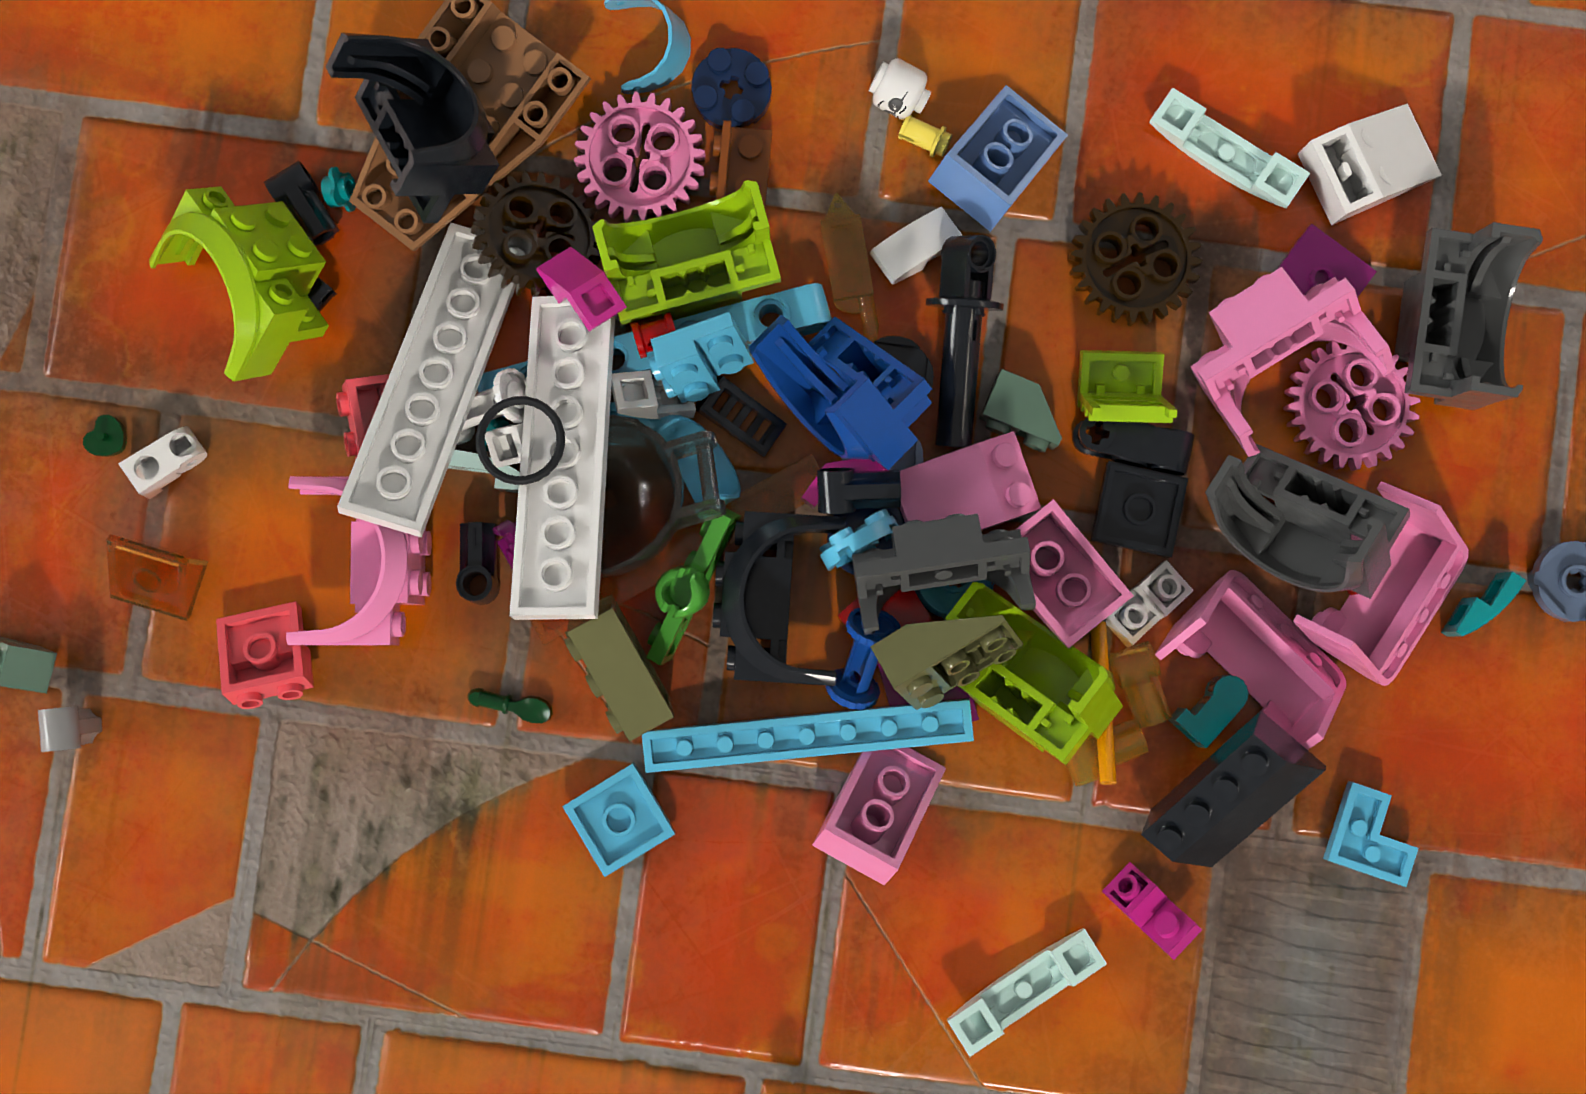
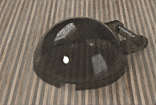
M610 415L600 578L623 575L645 566L663 551L672 540L677 529L719 518L726 514L725 501L720 499L713 453V449L717 446L716 434L714 432L700 431L666 442L658 432L644 425L636 418ZM697 454L703 501L684 506V483L678 460Z

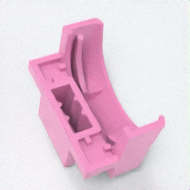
M1282 267L1271 274L1263 275L1252 286L1234 297L1223 300L1218 307L1209 312L1224 346L1216 351L1204 354L1198 362L1190 366L1200 387L1248 457L1257 455L1260 451L1251 437V434H1253L1251 427L1241 414L1242 398L1247 384L1251 378L1306 344L1314 341H1336L1357 349L1384 376L1389 375L1395 369L1389 345L1361 311L1355 289L1346 278L1338 281L1336 277H1333L1324 284L1312 287L1306 295H1303Z
M290 476L288 488L300 489L301 495L341 496L349 477ZM356 518V522H351L350 604H355V613L357 614L348 621L333 628L286 632L287 645H399V637H404L406 631V617L404 612H400V605H425V596H430L431 575L430 572H425V555H430L432 549L430 531H426L425 527L421 538Z

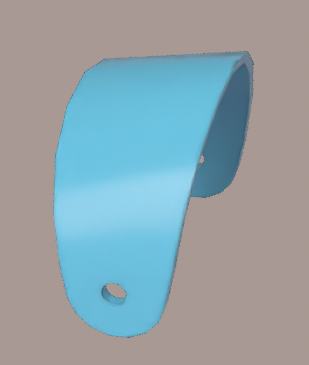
M659 0L604 1L605 8L609 10L633 7H653L662 10L668 24V45L663 59L650 73L621 85L622 93L650 92L668 85L683 72L691 55V36L684 21Z
M679 417L668 421L658 429L657 434L677 467L702 518L739 498L741 487L732 463L713 436L700 424L692 419Z

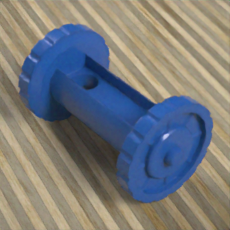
M860 608L854 609L848 616L846 622L847 632L854 640L845 667L834 670L836 673V686L826 685V691L831 696V699L843 707L864 710L871 708L878 701L880 689L878 683L873 679L878 660L870 646L901 627L892 615L883 610L880 611L878 618L879 630L868 635H864Z

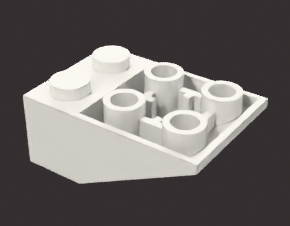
M1408 103L1348 123L1311 140L1297 153L1304 169L1310 172L1309 180L1331 226L1442 176Z

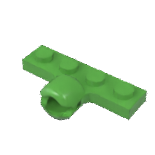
M727 508L716 511L715 515L710 513L699 533L704 538L698 551L692 550L683 566H677L664 572L657 580L654 590L655 599L660 610L668 613L663 624L658 622L648 638L647 644L651 645V649L646 657L647 659L661 666L673 658L694 613L702 610L708 602L710 595L709 581L716 569L717 561H720L736 528V520H739L741 515Z

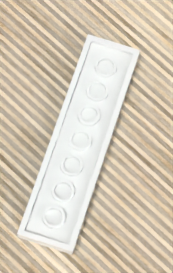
M450 222L337 505L340 514L422 538L516 288V284L512 282L504 289L501 288L503 279L501 274L490 278L487 276L492 264L478 263V258L483 250L472 249L476 235L470 233L471 228ZM516 247L509 248L515 255L525 256L521 249Z
M554 296L532 297L525 396L541 400L557 413L565 431V448L557 467L548 476L531 484L519 485L509 615L514 620L598 619L615 316L589 332L568 299L559 304ZM524 405L519 476L534 474L544 468L551 460L556 447V432L551 420L541 410L528 405Z

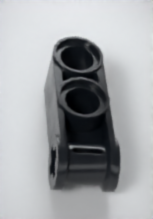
M1087 417L1074 427L1072 442L1079 452L1086 455L1110 459L1117 463L1136 467H1147L1154 471L1172 475L1186 476L1195 435L1183 430L1155 427L1149 423L1088 421ZM1095 426V433L1101 435V439L1091 443L1092 436L1086 434V431Z

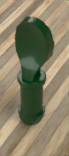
M483 688L472 689L467 695L469 703L475 707L481 706L502 711L503 714H508L511 711L522 720L530 723H544L550 720L553 715L551 705L546 700L536 696H527L515 701L512 700V695L510 694L505 696L484 691Z

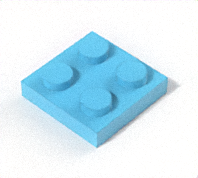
M632 763L562 806L604 877L676 834L675 829L635 763Z

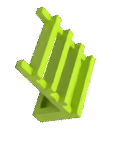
M1080 350L1077 407H1080V411L1084 412V416H1088V421L1173 423V418H1177V409L1161 395L1164 354L1162 352Z

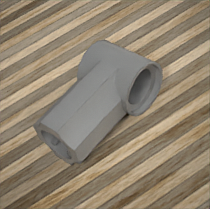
M78 706L38 710L41 752L82 748L81 745L93 743L96 735L102 732L101 717L95 716L90 708L79 709Z

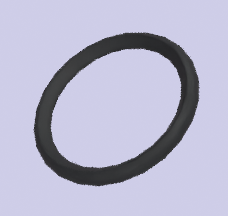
M513 396L493 405L484 414L476 434L477 453L485 469L493 477L514 485L531 484L548 476L557 467L565 448V431L557 413L548 404L528 396ZM514 405H528L541 410L549 417L556 432V447L551 460L544 468L527 476H513L500 471L492 464L485 449V434L489 423L497 413Z

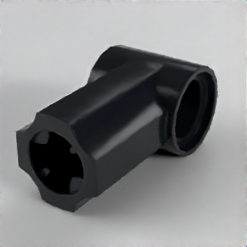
M300 161L295 162L264 181L275 202L283 201L315 246L323 245L334 238L339 228L317 193L320 191L316 183Z
M823 468L817 470L819 513L845 514L862 508L901 507L899 470L855 471L854 468Z
M468 522L460 524V572L457 575L456 588L461 597L478 605L491 603L496 599L500 591V582L497 578V535L493 534L492 528L497 526L495 523ZM477 575H484L487 580L486 589L480 595H472L469 588L471 580Z

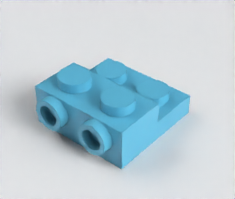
M730 312L650 339L654 356L649 357L652 373L657 381L662 380L668 398L677 396L681 403L705 399L710 393L720 390L716 376L737 373L743 367L754 363V359L749 351V345Z

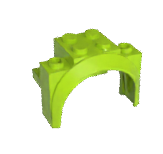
M744 181L741 188L734 193L684 211L652 219L619 224L608 223L606 220L601 219L592 226L604 272L627 306L618 314L621 324L662 314L664 318V314L671 312L673 320L742 302L741 292L781 282L780 272L770 240V226L759 186L755 181Z
M221 186L186 189L171 222L166 227L149 258L150 267L156 268L158 264L185 261L188 266L195 265L204 248L216 264L223 278L233 312V345L224 374L234 382L271 375L290 342L323 337L329 327L308 297V293L326 261L283 201L235 206Z
M973 582L945 619L956 620L1003 615L1024 645L1016 649V654L1008 661L1001 664L993 663L980 671V676L975 681L958 687L968 693L981 708L1041 752L1047 751L1060 762L1067 765L1087 737L1091 734L1096 739H1099L1123 707L1114 692L1113 673L1074 646L1067 648L1051 630L983 583Z

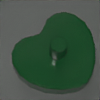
M111 415L99 416L95 421L94 429L83 438L84 448L89 453L102 457L120 454L127 445V436L123 424Z

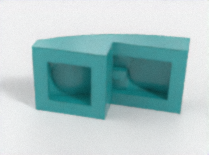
M1513 571L1497 573L1481 599L1478 597L1461 599L1441 633L1447 637L1465 636L1487 624L1514 599L1527 580Z

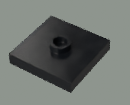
M1113 461L1106 462L1090 541L1172 558L1189 478Z

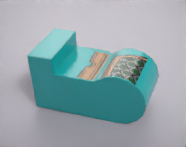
M1216 676L1208 682L1205 688V695L1191 711L1187 708L1178 707L1167 720L1197 747L1207 748L1247 702L1249 693L1247 685L1237 676Z

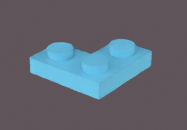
M1347 782L1323 859L1407 887L1419 848L1380 835L1392 795L1354 782Z

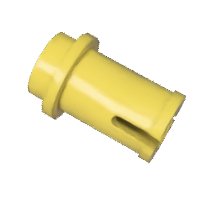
M910 115L905 118L898 139H903L930 151L929 156L934 157L935 154L943 157L952 134L946 132L947 128L944 126L939 129Z

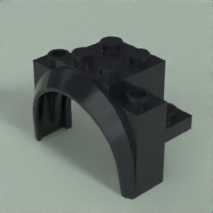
M341 33L325 67L331 78L364 79L355 99L398 176V179H392L390 183L395 196H409L423 223H438L454 195L483 194L499 167V163L488 145L495 132L486 117L478 96L462 73L447 59L436 53L428 39ZM397 90L405 93L412 99H401Z
M745 511L744 521L736 520L735 545L740 547L736 553L725 552V561H717L715 586L722 587L723 592L722 603L714 602L713 628H720V636L731 637L735 645H728L727 670L734 671V680L836 686L835 671L797 668L787 665L786 657L794 535L802 533L836 534L845 529L846 517ZM768 549L777 550L776 557H765L762 555ZM757 639L771 640L770 648L762 647Z

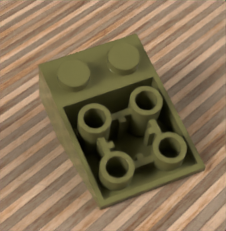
M1003 615L906 624L870 647L894 690L912 707L918 710L921 707L929 708L936 705L944 698V693L957 685L965 686L972 683L980 676V671L993 663L1001 664L1008 661L1016 654V649L1024 644Z

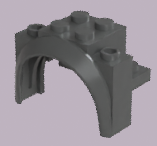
M1493 222L1474 234L1431 228L1426 232L1421 272L1404 282L1394 355H1399V362L1408 363L1405 385L1406 394L1434 398V404L1476 410L1519 396L1523 390V385H1516L1510 388L1505 379L1504 345L1506 328L1514 291L1521 271L1529 256L1543 241L1540 229Z
M1258 444L1256 446L1260 453L1247 457L1244 464L1242 460L1228 455L1205 491L1217 525L1228 541L1251 562L1290 584L1317 592L1351 590L1371 599L1391 566L1389 551L1410 518V509ZM1263 496H1266V497H1268V498H1270V499H1273L1274 502H1275V505H1273L1271 502H1269V501H1268L1266 498H1264Z

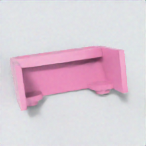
M1381 481L1377 489L1383 498L1409 508L1410 518L1389 551L1391 566L1373 596L1369 599L1360 594L1349 595L1340 611L1329 607L1323 612H1318L1312 621L1297 614L1293 622L1313 644L1366 678L1382 686H1387L1400 672L1462 573L1468 559V547L1440 505Z
M1230 570L1221 577L1173 625L1155 653V656L1162 660L1174 649L1192 658H1200L1208 652L1231 676H1237L1242 679L1247 685L1249 694L1263 707L1262 712L1307 750L1324 739L1346 689V679L1339 667L1318 646L1313 644L1244 574L1236 570Z

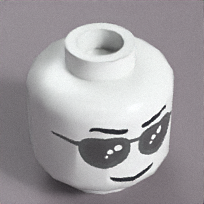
M899 58L893 59L889 64L883 61L868 90L873 93V104L876 107L901 120L910 116L913 110L920 114L931 95V91L925 89L927 84L926 73Z

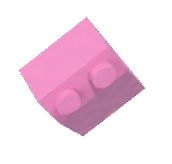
M1014 431L900 471V510L905 523L912 520L923 522L939 520L953 514H978L982 531L1042 509Z
M1054 499L1017 528L1020 529L1021 537L1028 538L1031 551L1029 573L1036 600V607L1033 611L1067 648H1070L1133 597V594Z
M909 747L861 752L812 846L885 885L898 871L946 768Z

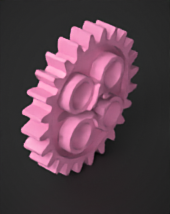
M637 91L633 94L632 103H626L621 94L617 95L618 107L614 109L604 101L602 104L605 115L601 117L591 112L590 117L594 127L581 126L580 128L587 141L575 142L577 150L585 154L575 157L574 162L577 167L586 168L577 174L580 183L590 182L584 189L586 196L593 197L599 194L594 203L596 208L600 210L609 204L608 214L610 218L614 219L620 211H623L626 223L632 221L634 214H639L640 220H647L648 214L654 213L655 217L663 216L662 210L666 208L672 214L676 213L675 202L677 200L688 205L690 199L686 190H699V183L692 177L704 176L705 174L704 167L695 163L706 159L705 150L696 149L697 146L703 143L701 134H691L696 128L694 119L682 123L685 117L684 108L680 107L672 113L671 100L666 98L659 106L656 103L655 94L652 92L646 102H641ZM644 125H650L644 145L647 159H642L640 163L638 188L636 192L632 193L630 192V187L636 174L633 158H638L640 155L641 135ZM622 128H630L635 131L634 137L627 142L616 141L614 137ZM661 136H669L675 140L673 146L667 150H658L653 145ZM620 166L627 170L625 177L620 181L612 182L606 178L607 172L613 167ZM654 174H660L666 178L665 185L657 190H652L645 186L647 179Z
M1336 341L1326 344V352L1320 347L1312 351L1311 354L1314 361L1305 358L1299 362L1301 369L1305 373L1295 372L1290 375L1289 378L1298 386L1285 390L1284 394L1294 398V402L1283 407V410L1295 413L1296 418L1290 420L1286 425L1287 427L1299 426L1300 432L1293 440L1298 442L1306 439L1309 442L1304 452L1306 455L1318 450L1320 451L1318 457L1319 464L1326 463L1333 457L1334 469L1343 468L1348 461L1350 470L1355 471L1361 468L1362 461L1367 468L1377 466V457L1382 461L1390 460L1392 454L1389 448L1398 451L1405 447L1399 436L1408 437L1414 434V431L1406 425V422L1419 419L1418 414L1409 411V406L1420 402V398L1411 397L1405 393L1406 382L1403 377L1407 374L1408 367L1399 370L1395 368L1389 375L1384 376L1357 349L1343 343L1340 348ZM1398 354L1392 356L1394 364L1398 361ZM1352 367L1359 369L1363 373L1364 383L1362 386L1356 385L1351 380L1350 371ZM1331 374L1336 375V382L1332 381ZM1318 389H1323L1329 394L1331 398L1329 408H1324L1317 402L1316 393ZM1353 398L1357 405L1353 407V410L1349 411L1346 404ZM1375 401L1385 406L1386 417L1384 421L1374 415L1373 404ZM1341 423H1346L1351 427L1353 431L1351 442H1346L1340 437L1339 426ZM1367 427L1371 428L1372 435L1367 434Z

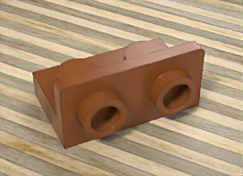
M723 120L722 132H715L713 156L720 157L719 172L711 171L710 196H716L717 200L739 190L744 181H755L758 183L766 211L772 130L732 127V121Z

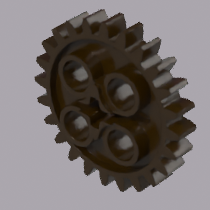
M525 171L522 173L519 183L511 175H508L504 187L495 182L492 186L491 194L484 193L482 195L481 206L476 207L473 216L477 221H473L470 233L476 235L472 249L483 250L478 258L479 264H492L487 275L489 278L498 274L503 276L501 288L504 289L512 282L516 284L517 296H520L525 288L531 290L532 297H537L541 290H545L547 296H553L536 268L553 258L550 252L560 254L569 247L574 248L593 264L599 263L601 257L592 228L598 222L592 221L597 209H585L583 207L588 196L585 194L575 198L572 195L575 187L573 183L562 189L560 188L559 176H556L550 184L546 183L543 172H539L536 181H531L528 173ZM511 211H519L526 218L515 217ZM551 216L561 217L566 224L557 223ZM509 248H519L525 253V256L515 255Z
M1141 192L1136 195L1133 203L1129 202L1128 197L1124 193L1118 198L1117 207L1108 198L1102 204L1104 213L1093 208L1089 213L1093 223L1082 220L1078 226L1085 235H1075L1072 238L1071 243L1081 248L1080 250L1071 251L1068 259L1079 262V265L1072 268L1069 272L1070 276L1082 277L1075 290L1082 291L1087 289L1090 294L1084 301L1085 305L1095 300L1100 303L1097 315L1100 316L1107 308L1112 310L1111 321L1113 323L1122 314H1126L1128 326H1132L1135 323L1138 315L1141 316L1142 321L1147 325L1153 319V311L1162 320L1168 315L1167 306L1175 311L1182 306L1178 296L1188 298L1193 293L1185 283L1193 284L1200 278L1199 275L1190 270L1199 267L1203 262L1202 259L1192 256V253L1201 247V243L1189 242L1188 239L1196 229L1195 227L1182 228L1181 224L1187 216L1185 213L1175 218L1171 216L1174 207L1172 202L1163 210L1158 208L1159 196L1157 195L1149 204H1144V197ZM1141 224L1149 227L1153 234L1152 240L1145 241L1140 239L1136 235L1135 226ZM1109 242L1113 244L1117 251V257L1113 259L1104 257L1099 251V243ZM1161 242L1167 244V248L1147 255L1140 264L1133 262L1108 277L1103 275L1104 270L1122 264L1130 254L1136 257ZM1163 260L1167 262L1171 269V275L1168 277L1158 275L1154 270V261ZM1118 278L1130 279L1134 283L1135 293L1132 295L1122 293L1117 285Z

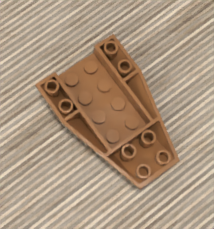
M445 0L417 38L428 39L434 51L447 59L462 73L478 96L486 117L495 132L488 145L497 159L499 167L483 194L491 189L495 182L498 183L545 143L591 80L588 75L558 52L556 54L501 12L490 0ZM397 90L401 99H412L405 93ZM375 136L349 202L412 251H416L483 194L454 195L438 223H423L409 196H395L390 183L392 179H398V176Z

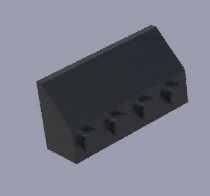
M1260 711L1150 810L1141 835L1172 862L1213 867L1326 770V765L1264 712Z

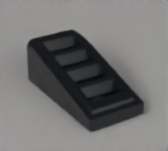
M724 376L717 377L720 390L710 393L705 399L701 400L696 406V411L753 451L765 457L787 423ZM725 392L729 397L717 412L713 409V406L722 393ZM738 401L743 406L730 422L726 417ZM753 411L757 415L744 432L739 427L748 414ZM766 420L770 425L759 441H756L752 437L763 421Z

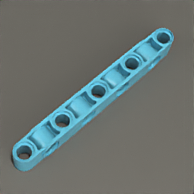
M812 283L673 320L675 330L730 312L750 346L768 328L760 322L762 317L768 313L783 315L802 337L820 332L830 322L832 317L823 285ZM633 332L614 336L613 356H623L625 361L621 368L612 370V373L651 370L649 357L654 356V352H649L646 358L641 359ZM528 360L483 373L477 389L478 393L493 388L496 374L507 368L517 369L526 378Z

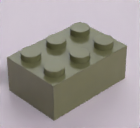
M612 594L599 600L598 619H568L565 644L576 662L583 659L588 673L585 676L586 681L596 698L604 696L608 711L605 712L617 734L624 731L630 742L674 718L671 697L650 660L646 658L645 651Z

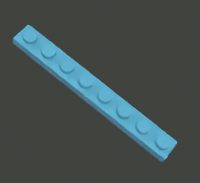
M969 698L940 701L932 707H921L918 710L910 704L864 710L855 709L652 729L642 735L646 773L974 741Z

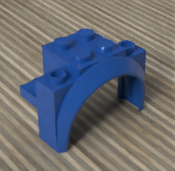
M780 315L749 346L750 354L780 398L800 422L837 456L845 459H870L873 462L876 460L889 470L918 441L908 427L932 404L931 400L927 397V394L932 390L931 386L919 374L834 316L807 343L791 322L783 315Z

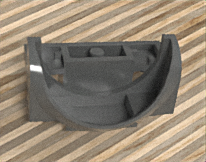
M953 514L944 519L926 522L919 520L908 521L903 525L892 527V549L872 548L852 555L864 635L873 634L879 630L878 618L880 611L885 603L899 590L907 592L987 580L1005 590L1022 610H1033L1036 607L1029 573L1031 551L1028 538L1021 537L1020 529L1011 531L997 529L982 535L978 514Z

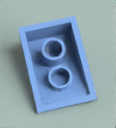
M1005 85L946 154L928 182L991 232L1068 134Z

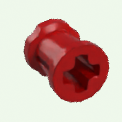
M671 312L665 313L662 319L645 324L630 323L641 359L646 358L647 354L653 351L650 339L676 331Z

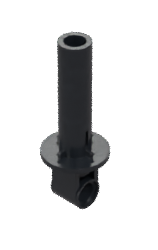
M986 235L952 236L944 242L941 250L942 266L939 297L926 299V306L944 308L942 311L945 313L935 445L965 448L972 445L982 317L985 316L984 311H1003L1004 307L1003 303L991 300L996 248L991 238Z

